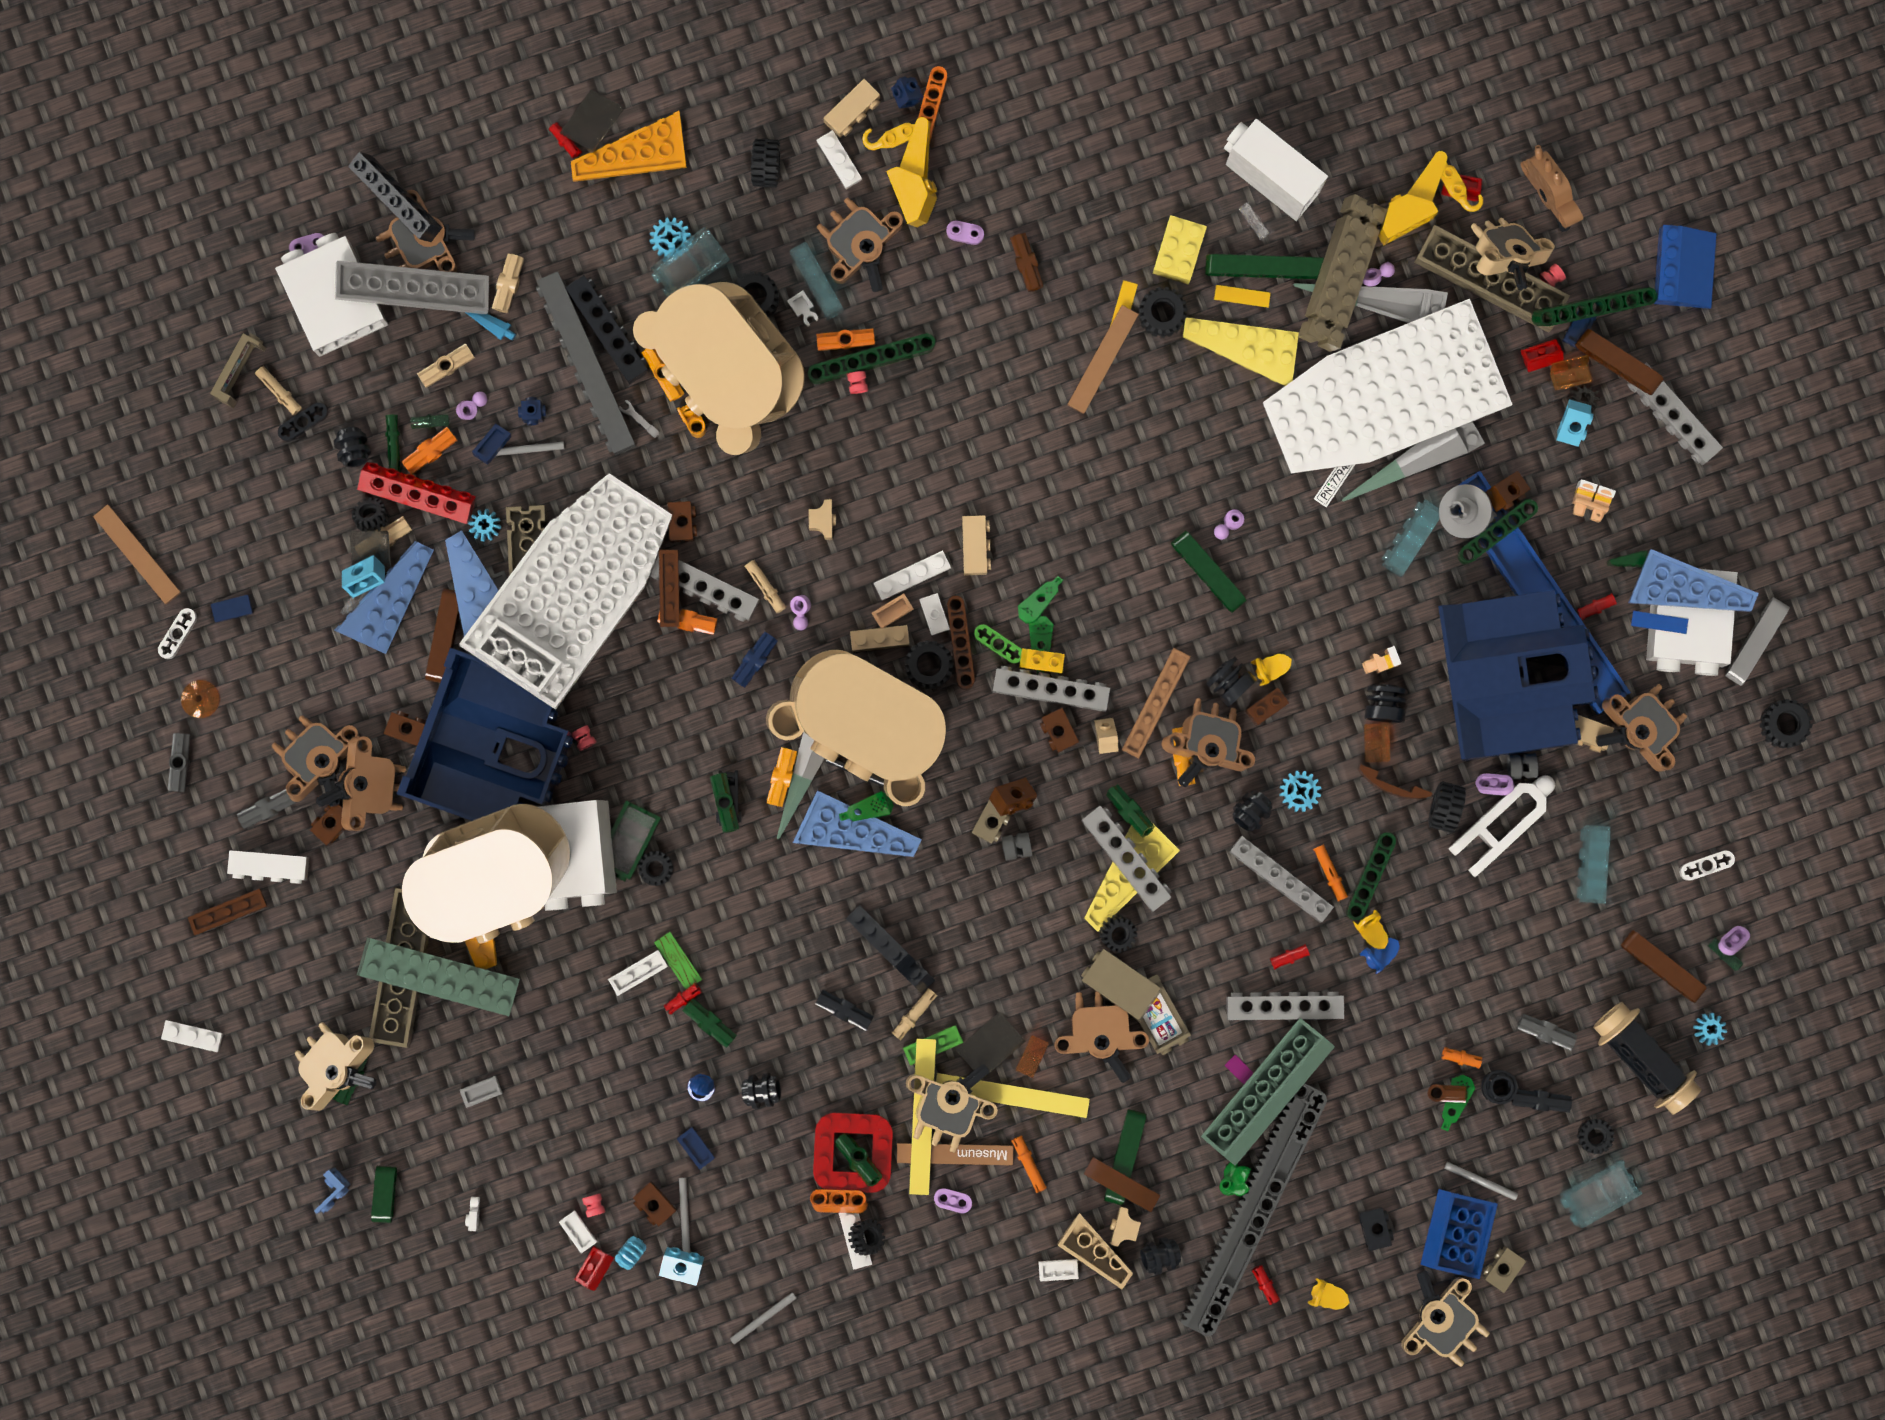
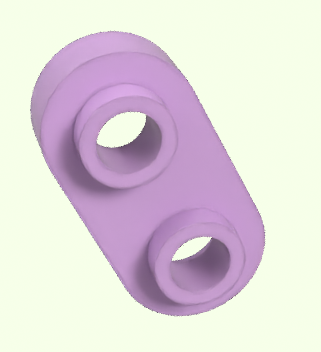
M952 221L946 229L947 236L953 241L977 245L984 238L983 229L975 224ZM958 227L960 231L954 233L952 229ZM976 231L978 236H971V232Z
M314 233L294 239L289 245V250L291 252L296 250L297 245H302L303 253L307 254L318 249L317 245H314V241L320 239L323 235Z
M1486 773L1480 775L1475 782L1478 791L1483 794L1508 795L1514 790V782L1508 775Z
M1735 926L1721 938L1718 944L1720 951L1726 955H1734L1747 944L1750 939V933L1744 927Z
M941 1188L934 1195V1202L940 1208L958 1213H966L972 1207L971 1198L961 1192ZM942 1194L947 1196V1200L944 1202L940 1200ZM961 1199L966 1201V1205L963 1207L958 1204Z

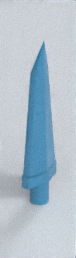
M465 312L500 340L505 336L513 341L516 337V334L509 330L511 327L509 323L488 314Z

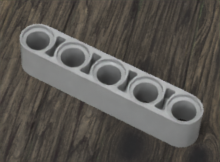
M1774 597L1770 599L1724 676L1740 686L1744 684L1789 611V606Z

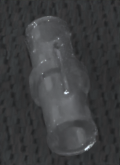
M1245 203L1238 209L1247 220V225L1252 227L1260 240H1263L1270 234L1261 222L1262 218L1256 215L1249 203Z

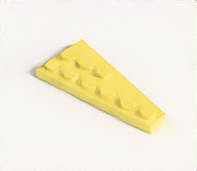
M1194 318L1185 319L1183 338L1284 386L1293 381L1299 332Z
M1131 825L1125 836L1126 839L1130 838L1136 845L1134 850L1137 854L1142 853L1148 862L1145 864L1148 868H1153L1157 873L1180 851L1156 826L1148 836L1141 837ZM1125 852L1122 859L1125 863H1131L1133 855ZM1112 862L1084 917L1097 932L1100 930V927L1104 926L1102 924L1104 921L1108 922V917L1112 918V915H1115L1137 894L1114 862ZM1138 867L1135 869L1134 874L1137 878L1141 879L1144 877L1145 871L1143 868Z

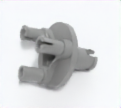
M1468 484L1458 485L1450 489L1442 498L1439 507V517L1443 527L1451 535L1459 538H1472L1480 535L1490 523L1496 521L1494 517H1497L1492 509V503L1488 495L1479 487ZM1459 507H1461V509H1462L1461 512H1463V514H1460V515H1459V513H1458Z

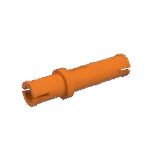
M1323 844L1313 849L1329 881L1327 884L1331 886L1337 902L1349 897L1341 882L1342 878L1338 876L1325 845Z
M1023 1136L1012 1139L1011 1142L1019 1155L1017 1158L1021 1160L1035 1192L1038 1193L1045 1190L1047 1186L1031 1156V1150H1028L1024 1142Z

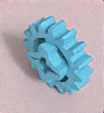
M667 217L665 223L659 220L660 226L654 225L655 232H650V236L654 237L650 240V243L655 244L652 249L654 251L659 250L658 256L664 254L665 259H668L669 255L675 259L676 254L682 257L681 251L687 252L686 245H691V241L687 240V238L691 237L690 233H686L689 230L688 226L682 227L683 221L681 220L677 223L676 218H673L672 222H670ZM672 227L678 228L681 232L674 231ZM665 228V231L663 232V234H662V235H659V233L661 232V230H663V229ZM668 235H672V242H669ZM679 242H682V244L676 249L677 244ZM660 244L667 246L669 250L663 249Z
M1295 771V776L1290 773L1288 774L1289 780H1282L1285 786L1279 787L1283 790V793L1279 794V796L1285 797L1282 803L1288 802V809L1293 806L1294 812H1297L1299 808H1301L1302 812H1305L1306 807L1310 810L1313 808L1312 803L1318 804L1315 798L1321 797V794L1317 793V790H1320L1321 787L1316 786L1318 779L1312 780L1313 774L1306 776V771H1303L1302 775ZM1297 779H1305L1308 783H1300ZM1291 783L1292 792L1288 795V786ZM1297 787L1304 788V796L1296 794L1298 791ZM1312 788V789H1313V795H1312V797H1311V799H1310L1309 796H1308V794H1309V790ZM1292 800H1301L1303 804H1296Z

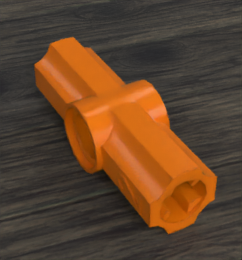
M873 328L816 334L818 351L847 350L854 347L875 346ZM847 335L851 338V341L848 344H843L840 341L841 337Z
M446 427L432 439L429 438L417 447V450L404 459L402 463L410 474L413 475L426 464L437 460L443 451L458 440Z
M681 609L680 627L677 628L690 632L698 631L714 635L718 619ZM660 611L658 615V623H660Z

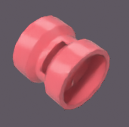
M1553 264L1547 272L1544 271L1539 275L1541 281L1555 287L1556 283L1566 279L1564 272L1557 264Z
M865 371L847 374V379L851 385L849 387L850 394L868 391V385L865 383Z
M588 725L572 732L573 739L578 743L579 751L596 743L595 738L590 734Z
M601 1193L582 1198L583 1204L587 1207V1217L606 1212L605 1207L601 1204Z

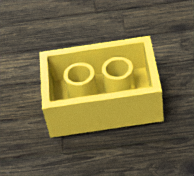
M1170 215L1152 274L1189 285L1207 226Z

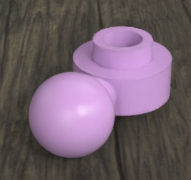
M1385 262L1380 266L1379 270L1376 268L1367 269L1363 284L1374 287L1381 282L1382 276L1391 277L1395 272L1394 265L1390 262Z
M476 392L472 397V401H461L456 408L459 418L463 420L473 419L477 414V406L482 407L486 405L487 395L483 392ZM464 407L467 408L466 413L463 412Z
M1230 510L1224 517L1225 524L1215 527V537L1223 540L1228 537L1229 529L1236 530L1240 528L1244 523L1243 514L1239 510ZM1232 516H1236L1238 521L1234 522Z
M799 595L791 600L790 607L797 614L793 620L794 627L797 630H804L808 626V619L804 614L810 610L811 603L808 597Z

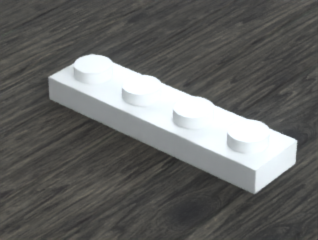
M941 551L875 582L874 585L883 601L951 569L944 552Z

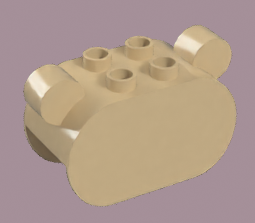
M717 282L708 285L695 284L683 287L668 296L658 310L644 312L634 322L633 333L637 343L643 348L656 349L658 356L665 364L661 368L663 375L672 385L677 386L680 383L689 394L685 398V402L691 411L698 416L704 413L708 419L719 425L716 439L719 447L725 453L740 455L754 450L761 439L759 424L772 422L784 416L793 408L802 393L805 373L801 359L752 296L739 285L729 282Z
M828 650L810 658L799 669L792 682L790 700H780L772 704L766 715L767 727L779 739L794 740L804 732L814 740L810 749L816 754L833 763L839 754L848 759L843 768L867 782L872 773L884 778L886 795L894 803L901 806L914 805L923 797L925 782L921 774L931 767L938 758L944 745L946 734L944 715L932 698L867 661L843 650Z

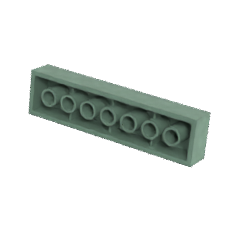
M368 937L357 975L506 1016L510 1015L520 980Z
M1300 1018L1201 1137L1236 1166L1335 1046Z

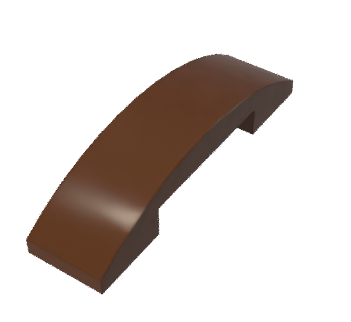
M1360 764L1357 768L1368 782L1388 794L1407 799H1423L1432 796V792L1417 786H1413L1411 791L1408 792L1378 780L1376 777L1379 771Z
M1094 1157L1084 1172V1175L1149 1212H1152L1161 1196Z

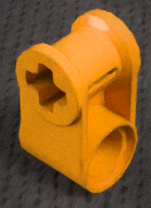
M687 405L676 408L690 434L695 438L703 437L707 428L702 417L693 413ZM695 424L702 425V429L699 432L692 430Z

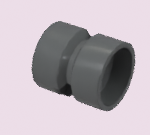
M1536 753L1524 754L1523 757L1519 754L1508 755V776L1512 779H1521L1522 776L1525 778H1537L1538 761Z
M1028 832L1019 833L1016 837L1012 835L1001 837L1006 861L1014 860L1017 856L1021 858L1032 856Z

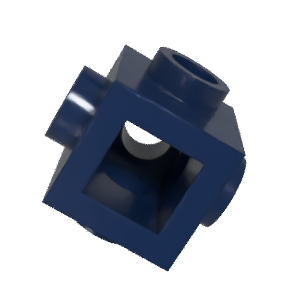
M901 77L891 88L899 109L913 107L924 98L915 77Z
M528 397L526 401H521V406H518V416L529 426L539 425V422H543V416H546V407L536 397ZM528 408H534V412L528 413Z

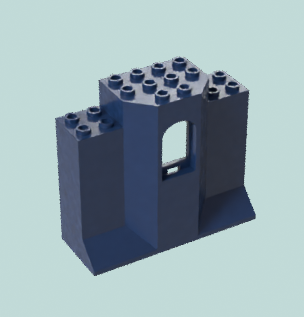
M1555 590L1465 604L1438 606L1462 761L1578 745V740H1581L1580 727L1576 728L1575 721H1578L1577 708L1573 709V706L1596 702L1595 699L1599 697L1598 688L1593 685V680L1596 679L1595 666L1590 665V661L1593 660L1592 646L1588 647L1587 642L1590 641L1589 629H1585L1584 625L1560 627L1564 626L1562 613H1558L1557 607H1561L1560 595L1555 594ZM1550 654H1561L1566 658L1569 670L1564 679L1529 684L1526 658ZM1522 666L1524 671V678L1520 677L1519 667Z
M450 648L444 663L446 669L407 775L403 776L397 794L471 821L513 805L525 804L523 799L546 806L552 800L555 785L559 786L562 778L560 771L562 767L565 768L569 757L566 755L568 748L570 749L573 742L572 733L551 725V722L555 723L558 716L556 709L479 658ZM506 738L536 747L539 750L541 760L535 771L526 773L498 763ZM499 742L500 745L498 747L497 753L495 754L494 751L496 749L497 743Z

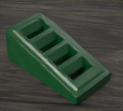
M1644 550L1613 558L1607 561V566L1643 567L1648 553Z

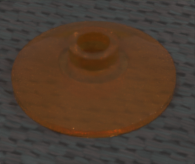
M204 680L193 681L182 692V707L188 715L194 718L209 717L219 706L220 697L218 690L210 682ZM198 695L202 696L201 702L196 701Z

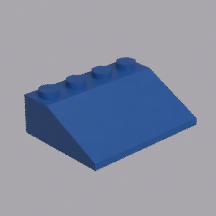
M1663 225L1659 229L1655 279L1657 299L1654 304L1711 309L1716 233L1673 225Z
M1438 1189L1420 1265L1480 1279L1498 1204Z

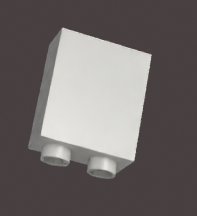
M1257 119L1254 120L1249 128L1240 122L1228 137V143L1224 147L1230 153L1226 166L1295 221L1301 217L1318 196L1328 178L1324 172Z
M331 233L316 241L318 249L304 254L302 249L288 252L281 257L283 265L275 268L310 345L319 357L388 326V322L379 304L335 300L336 262L360 263L346 236L339 238L337 233Z
M1701 569L1737 584L1738 572ZM1651 605L1650 613L1689 620L1687 634L1649 629L1646 660L1657 661L1658 671L1680 672V663L1695 665V674L1718 676L1719 667L1731 664L1735 611Z
M592 800L539 806L538 808L549 813L560 824L566 834L570 848V860L567 871L546 901L545 911L568 909L567 898L581 897L582 907L605 905L604 894L617 893L608 801Z

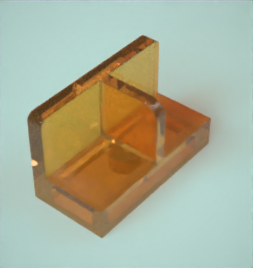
M1589 355L1552 363L1550 376L1555 390L1593 381L1589 368Z
M1389 723L1364 725L1366 763L1390 761Z
M1031 1035L1015 1070L1033 1078L1049 1043Z

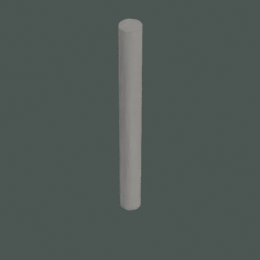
M564 442L504 447L496 456L564 449Z
M1450 1162L1445 1164L1444 1169L1510 1199L1516 1200L1518 1193Z
M679 1178L682 1249L684 1252L690 1253L687 1179Z
M793 1292L733 1335L730 1338L732 1343L736 1344L797 1299Z

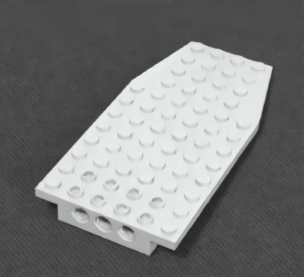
M1467 299L1326 356L1265 400L1263 405L1292 474L1370 463L1510 407L1512 402L1470 299Z
M611 474L606 475L590 488V491L584 496L582 495L569 508L567 507L562 511V514L548 523L459 643L460 647L546 704L557 709L645 588L671 522L672 514Z

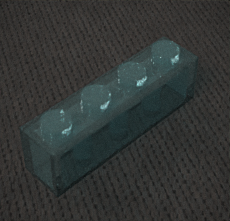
M804 242L789 251L790 256L826 320L842 313L843 307L808 244Z
M1426 499L1422 503L1418 502L1413 509L1414 516L1412 519L1408 517L1402 526L1404 528L1403 533L1396 535L1392 541L1394 544L1391 551L1387 549L1381 558L1384 560L1382 566L1399 577L1404 575L1440 519L1439 508Z
M1586 825L1584 829H1581L1580 833L1583 848H1580L1579 860H1582V866L1578 869V879H1581L1580 887H1577V898H1579L1581 903L1606 904L1610 827Z

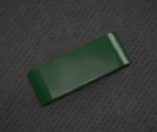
M376 1166L371 1212L372 1222L392 1223L397 1167Z

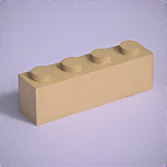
M1080 1213L1057 1243L1059 1247L1120 1289L1124 1288L1133 1274Z

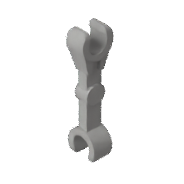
M625 400L629 408L624 410L619 406L621 412L633 417L652 437L656 438L659 435L658 430L639 415L628 400Z

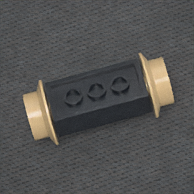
M1620 1002L1603 1015L1593 1028L1601 1035L1598 1045L1602 1046L1607 1043L1658 1099L1654 1105L1655 1108L1665 1106L1674 1115L1685 1108L1701 1092V1088L1694 1081L1697 1072L1694 1070L1684 1075L1683 1069L1675 1065L1670 1055L1658 1046V1042L1644 1031L1643 1025L1634 1020L1639 1014L1640 1009L1629 1010L1623 1002Z

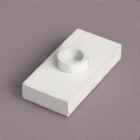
M938 593L919 599L931 635L950 630Z
M575 1210L559 1221L580 1253H583L598 1242Z
M1077 1259L1038 1261L1040 1281L1079 1279Z

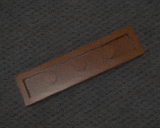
M659 550L660 627H680L679 550Z
M257 889L188 917L194 935H198L268 906L262 890Z

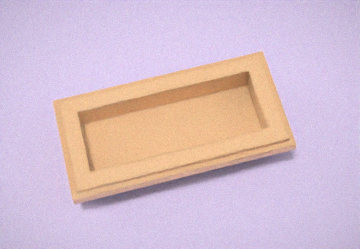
M903 593L872 612V615L880 628H884L914 609Z

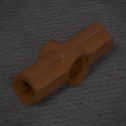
M1026 233L1010 237L1016 256L1015 261L1019 272L1022 273L1027 291L1033 292L1043 288L1038 271V263L1034 252L1031 251Z

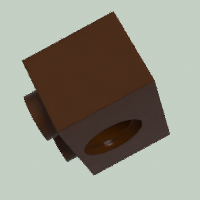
M1516 471L1485 493L1490 498L1492 506L1497 512L1502 508L1506 511L1515 505L1513 503L1514 500L1518 503L1526 498L1525 493L1531 489L1519 471Z
M691 501L669 502L668 512L672 514L669 524L670 542L694 541V536H697V527L693 525L692 520L693 517H696L695 506H692ZM681 517L688 519V523L684 527L677 524L678 519Z
M1277 688L1245 712L1257 727L1289 704L1280 689Z
M1063 708L1041 718L1042 723H1040L1044 734L1048 733L1050 737L1048 743L1052 751L1056 750L1057 753H1060L1079 743ZM1056 726L1063 728L1064 733L1060 737L1053 734V728Z
M397 711V714L391 712L384 734L417 746L426 720L418 717L415 720L409 719V714ZM410 723L412 731L406 734L403 731V726Z
M1025 777L995 787L989 800L1000 816L1012 815L1019 810L1031 808L1034 805L1033 802L1037 797V793Z
M341 804L336 807L328 805L324 810L326 813L321 818L317 817L311 824L313 827L310 831L326 846H330L345 830L341 824L343 808ZM333 817L336 820V825L333 828H329L327 820Z
M652 1181L633 1197L635 1200L633 1204L640 1211L644 1210L648 1214L646 1218L653 1226L657 1224L659 1227L677 1211ZM650 1200H656L659 1203L657 1210L654 1211L649 1208Z

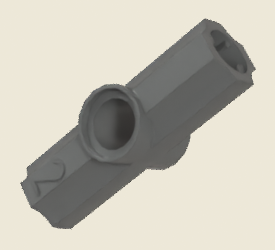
M173 733L172 752L169 759L168 791L185 792L187 770L190 765V734ZM178 758H182L184 762L180 768H177L175 765V761Z
M285 789L272 797L268 796L257 801L254 806L238 813L237 817L242 827L246 829L262 820L266 821L278 815V812L296 802L289 798Z
M1522 1014L1517 1025L1518 1030L1536 1036V1039L1549 1044H1556L1571 1051L1577 1039V1035L1526 1014Z

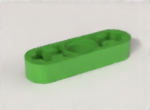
M987 625L976 627L974 636L977 641L1012 664L1020 662L1022 652L1020 647ZM979 629H986V634L990 637L992 633L996 635L991 639L990 644L986 643L989 640L984 636L982 639L979 638ZM996 639H1001L1004 642V647L1000 650L995 649L993 646V642ZM1007 644L1011 645L1009 650L1012 652L1018 651L1019 659L1014 658L1012 660L1011 654L1006 652V655L1002 654L1006 650Z

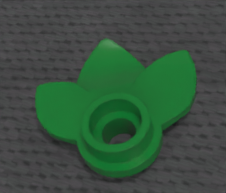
M1230 1162L1226 1166L1224 1178L1220 1182L1219 1188L1221 1193L1227 1196L1233 1194L1237 1196L1245 1195L1250 1190L1245 1182L1251 1168L1246 1166L1238 1167V1163L1235 1166Z

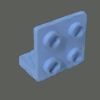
M336 1168L329 1169L323 1175L326 1178L324 1180L326 1184L331 1188L335 1187L336 1190L314 1210L316 1214L328 1212L335 1205L333 1201L342 1198L349 1191L347 1187L351 1184Z

